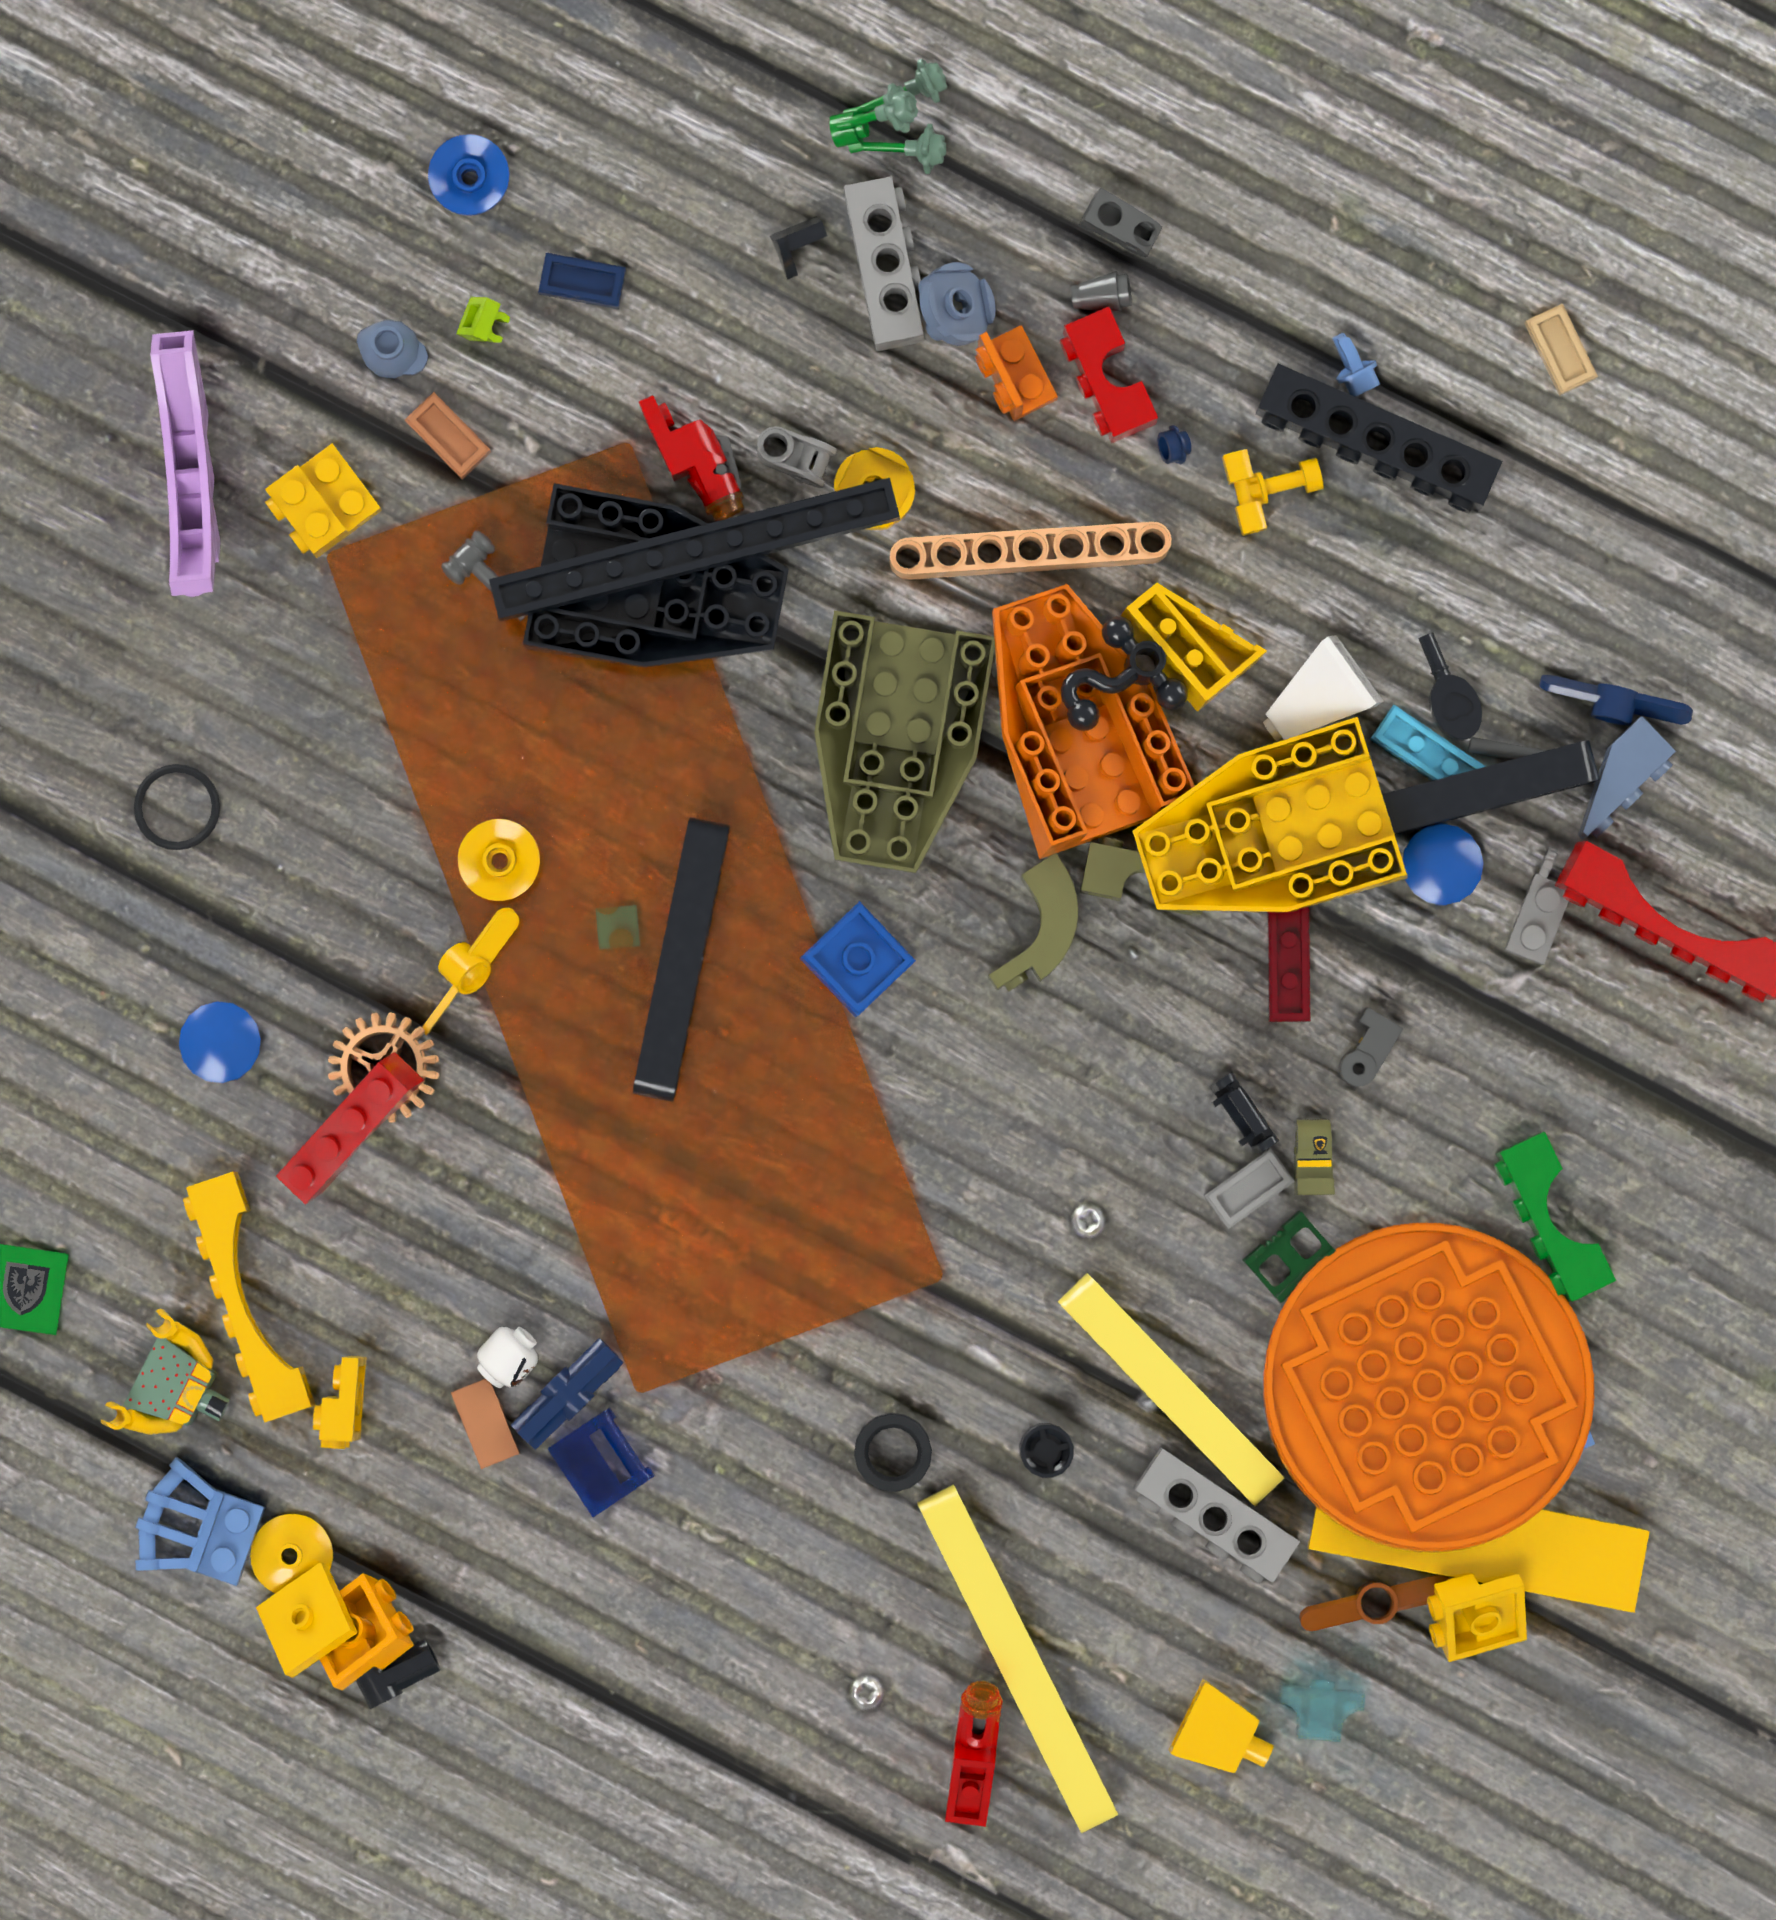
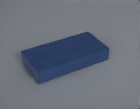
M546 253L538 293L539 295L619 309L626 267Z

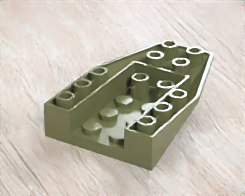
M834 610L814 733L835 860L910 873L917 872L977 758L995 649L994 636L957 630L955 634L877 622L875 617Z

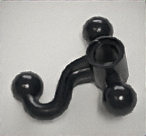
M1111 617L1103 624L1102 637L1105 643L1113 648H1121L1127 654L1124 670L1118 676L1111 678L1096 670L1082 668L1069 673L1063 680L1061 687L1062 701L1068 709L1067 715L1071 726L1077 730L1088 731L1094 728L1100 718L1097 705L1091 700L1080 699L1077 695V689L1082 684H1087L1099 691L1113 694L1126 690L1132 684L1148 685L1152 683L1156 688V699L1163 708L1177 710L1187 702L1188 691L1185 684L1179 679L1168 678L1162 671L1166 663V655L1162 647L1152 641L1138 643L1133 638L1134 628L1131 622L1124 617ZM1138 655L1149 656L1154 662V670L1146 672L1139 669L1136 665L1135 657Z

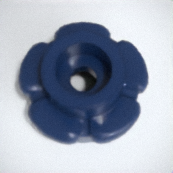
M1171 425L1169 430L1158 434V449L1163 461L1166 464L1174 462L1180 465L1184 464L1186 456L1191 453V441L1187 432H1179L1177 426Z

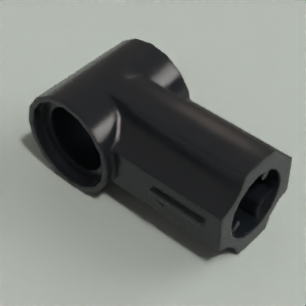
M426 1638L413 1643V1647L383 1670L374 1666L356 1680L369 1709L402 1694L403 1689L441 1670L436 1655Z

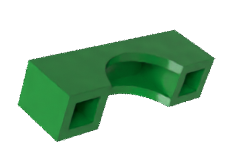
M1545 1131L1495 1153L1499 1162L1494 1164L1497 1175L1504 1186L1511 1185L1517 1198L1512 1201L1513 1208L1521 1223L1528 1221L1535 1235L1529 1238L1530 1243L1540 1261L1546 1258L1552 1274L1548 1275L1557 1295L1562 1294L1568 1302H1573L1615 1282L1614 1274L1599 1243L1584 1244L1568 1239L1556 1229L1549 1217L1547 1209L1548 1191L1554 1178L1563 1168Z

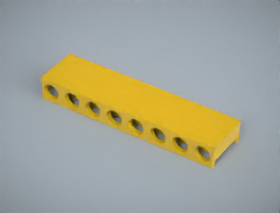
M1316 1507L1307 1547L1311 1550L1454 1578L1474 1573L1479 1583H1487L1497 1578L1519 1574L1524 1584L1525 1592L1635 1613L1650 1531L1542 1509L1519 1528L1483 1545L1449 1552H1414L1395 1549L1360 1537L1337 1524Z

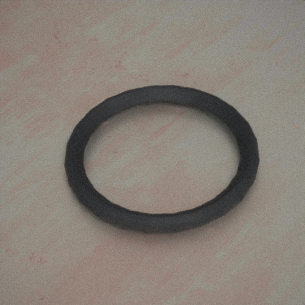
M182 764L167 765L154 770L140 784L134 799V815L140 831L155 845L169 850L189 849L200 844L215 828L220 813L219 795L212 781L200 770ZM175 772L186 773L201 781L210 795L212 804L211 816L205 828L195 837L180 842L167 841L154 834L147 826L142 811L143 798L149 786L159 777Z

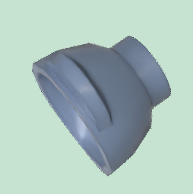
M386 319L362 329L357 335V345L366 366L379 377L395 379L402 375L413 376L423 371L427 365L428 354L426 347L418 341L415 332L401 321Z

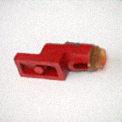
M653 395L639 401L640 409L673 481L675 482L690 475L687 481L702 500L707 515L712 514L715 522L731 518L745 509L742 503L744 495L740 491L742 486L729 438L715 435L714 430L701 419L670 432L669 427L675 425L666 403L658 405Z
M976 1681L969 1684L967 1690L961 1696L945 1822L986 1827L1003 1703L999 1689L994 1684L986 1681Z

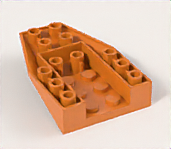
M1068 584L992 610L1002 737L1039 859L1143 823L1195 786L1161 705H1159L1156 699V693L1151 683L1148 685L1132 684L1126 690L1113 694L1099 691L1087 684L1080 685L1077 689V695L1080 699H1088L1094 702L1099 709L1100 718L1097 725L1088 731H1080L1071 726L1067 715L1068 709L1061 697L1063 680L1069 673L1082 668L1096 670L1111 678L1116 677L1124 670L1127 654L1121 648H1113L1105 643L1102 637L1103 625Z

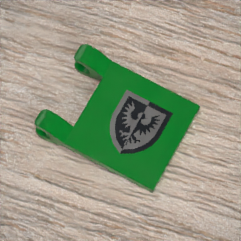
M0 1244L1 1328L57 1335L69 1254Z

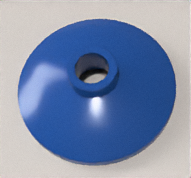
M459 135L447 140L435 151L429 164L428 181L434 197L444 208L459 215H479L491 210L502 200L509 185L510 173L506 157L495 143L479 135ZM467 172H474L478 175L477 181L472 185H467L463 182V176Z

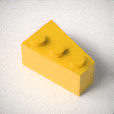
M1155 583L1126 607L1121 617L1131 622L1134 628L1133 637L1138 643L1152 641L1162 647L1166 655V663L1162 671L1168 678L1179 679L1185 684L1188 691L1187 700L1198 712L1256 664L1267 650L1257 644L1254 646L1233 633L1234 630L1225 624L1220 625L1200 612L1201 609L1159 583Z

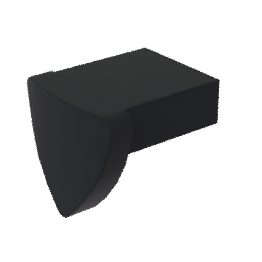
M817 216L770 235L787 280L798 276L791 251L828 236L822 221Z

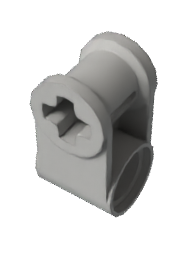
M777 426L769 427L761 433L756 449L759 460L765 466L817 488H823L825 482L822 477L830 457L835 456L837 453L835 447L825 442L802 436ZM770 438H779L786 444L787 450L782 456L771 457L765 452L764 443ZM817 455L813 469L809 470L813 456Z

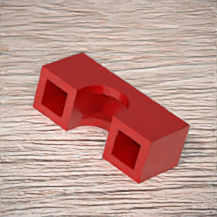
M1110 307L1064 325L1063 335L1065 338L1059 340L1067 361L1075 360L1081 375L1076 376V381L1084 399L1091 397L1097 409V412L1093 413L1092 417L1101 436L1108 434L1111 443H1114L1156 425L1158 416L1142 381L1127 387H1118L1111 384L1103 374L1102 365L1106 359L1124 351L1126 344Z

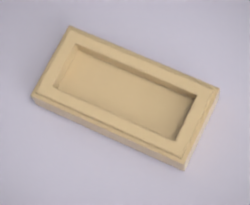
M1563 304L1525 321L1524 324L1559 396L1598 377Z

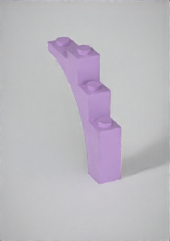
M192 330L152 334L150 353L160 413L167 477L170 526L169 585L172 596L185 595L189 597L213 592L215 563L219 562L220 536L213 503L214 473L207 439L209 415L195 337Z

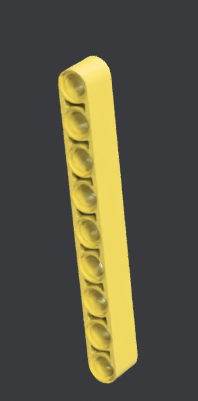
M954 1484L917 1502L1080 1832L1084 1833L1118 1816L1114 1804Z

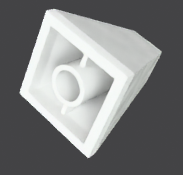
M1337 635L1328 636L1320 642L1267 711L1266 715L1268 718L1263 723L1276 741H1279L1281 738L1286 740L1371 709L1384 701Z

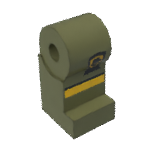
M1329 1119L1296 1120L1294 1195L1335 1194L1332 1166V1133Z

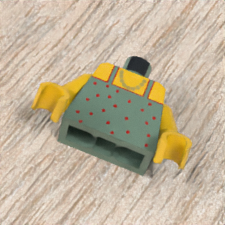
M157 1309L156 1312L165 1319L164 1323L156 1328L146 1323V1327L157 1339L123 1406L115 1402H107L105 1406L117 1411L116 1418L110 1422L101 1419V1423L114 1430L125 1428L152 1435L177 1432L183 1425H192L198 1412L220 1421L230 1403V1399L210 1389L218 1374L212 1369L213 1357L200 1335L179 1322H174L165 1310Z

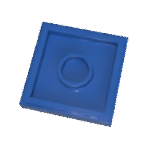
M860 901L800 957V960L855 1018L916 961Z

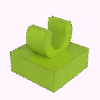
M470 297L456 335L469 341L500 343L503 338L493 333V323L495 320L509 323L510 317L504 312H498L500 303L488 297Z

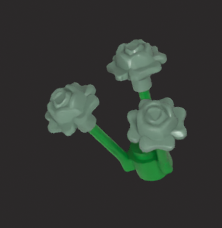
M920 58L917 60L915 78L904 82V87L901 85L896 86L893 83L889 84L887 93L858 107L845 109L843 113L830 117V132L836 147L848 146L851 154L861 151L904 152L905 156L917 157L918 161L923 164L925 174H930L935 165L944 162L947 149L946 142H944L945 137L944 135L935 134L933 124H927L924 133L919 136L918 140H906L905 143L863 142V138L869 137L868 122L874 120L879 122L889 120L896 131L909 132L910 123L914 121L918 114L915 95L922 93L927 98L931 97L935 103L940 102L939 93L947 89L943 70L939 67L938 63L927 64L925 60Z

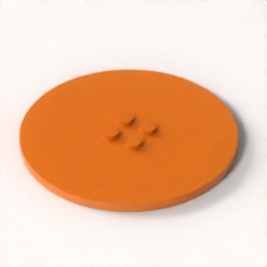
M1442 1223L1394 1225L1374 1230L1336 1248V1252L1320 1260L1291 1292L1271 1332L1265 1355L1263 1399L1266 1419L1278 1455L1291 1478L1304 1495L1337 1524L1372 1542L1400 1550L1414 1552L1464 1550L1503 1537L1525 1524L1557 1495L1569 1479L1581 1457L1592 1422L1595 1397L1591 1354L1577 1315L1566 1297L1562 1294L1558 1296L1548 1275L1520 1251L1485 1233L1461 1226Z

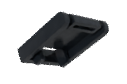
M1233 1072L1209 1086L1217 1097L1216 1100L1211 1102L1212 1105L1217 1107L1222 1104L1244 1138L1238 1141L1241 1147L1248 1143L1254 1153L1258 1154L1279 1141Z

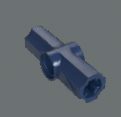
M598 1338L569 1368L567 1366L563 1368L540 1391L542 1395L532 1405L530 1404L515 1419L511 1426L536 1450L566 1420L570 1421L595 1396L593 1393L603 1383L607 1382L624 1362L601 1338Z

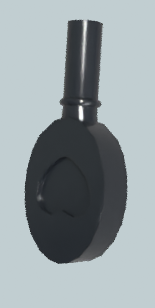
M1434 633L1424 635L1418 639L1431 668V674L1435 679V684L1429 695L1432 718L1439 730L1447 737L1456 741L1468 740L1476 734L1482 722L1480 700L1475 690L1465 679L1451 675L1449 666L1445 662Z

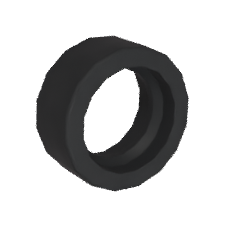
M896 1413L877 1416L864 1425L856 1438L854 1450L857 1469L866 1482L879 1490L890 1492L910 1489L921 1481L930 1467L932 1456L929 1436L920 1423L907 1415ZM888 1428L902 1429L909 1433L914 1439L918 1450L917 1460L912 1469L904 1475L897 1477L884 1476L876 1471L868 1455L869 1445L874 1436Z

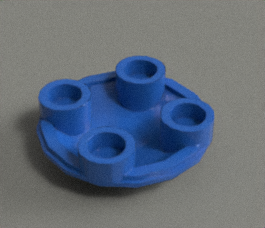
M1438 824L1425 827L1411 838L1404 849L1402 860L1408 876L1405 881L1415 895L1428 903L1445 906L1460 902L1474 891L1481 880L1483 859L1480 847L1470 834L1458 826Z
M213 1002L202 1005L188 1016L181 1028L179 1048L182 1059L193 1074L205 1081L225 1083L239 1080L252 1068L259 1056L261 1042L259 1026L247 1011L233 1003Z

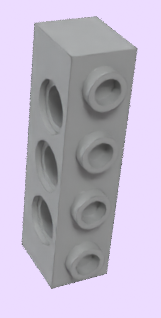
M892 176L845 185L844 196L875 351L922 343L926 322L921 308L917 304L915 291H918L921 279L918 266L910 267L907 251H913L914 245L910 226L902 227L899 212L906 211L902 187L894 188ZM877 215H883L891 221V226L887 231L878 233L869 227L870 219ZM883 255H892L898 259L899 266L892 272H883L877 267L876 262ZM892 294H899L906 299L907 306L902 311L892 312L885 307V299Z
M1161 1447L1134 1486V1489L1140 1493L1136 1501L1155 1514H1158L1160 1509L1163 1508L1175 1517L1171 1522L1174 1527L1189 1537H1192L1196 1531L1207 1538L1209 1542L1205 1547L1225 1561L1229 1555H1232L1244 1563L1239 1571L1259 1584L1264 1578L1273 1583L1300 1543L1293 1536ZM1179 1483L1186 1484L1191 1490L1190 1501L1181 1507L1172 1505L1168 1497L1170 1489ZM1211 1507H1220L1225 1513L1224 1524L1216 1530L1207 1529L1203 1523V1515ZM1246 1530L1255 1531L1260 1540L1258 1548L1251 1553L1241 1552L1237 1545L1239 1535Z

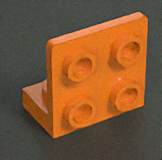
M1022 325L992 340L987 332L979 335L978 348L975 349L977 355L974 357L984 378L991 376L995 383L993 396L1002 414L1010 412L1013 420L1016 421L1058 400V396Z

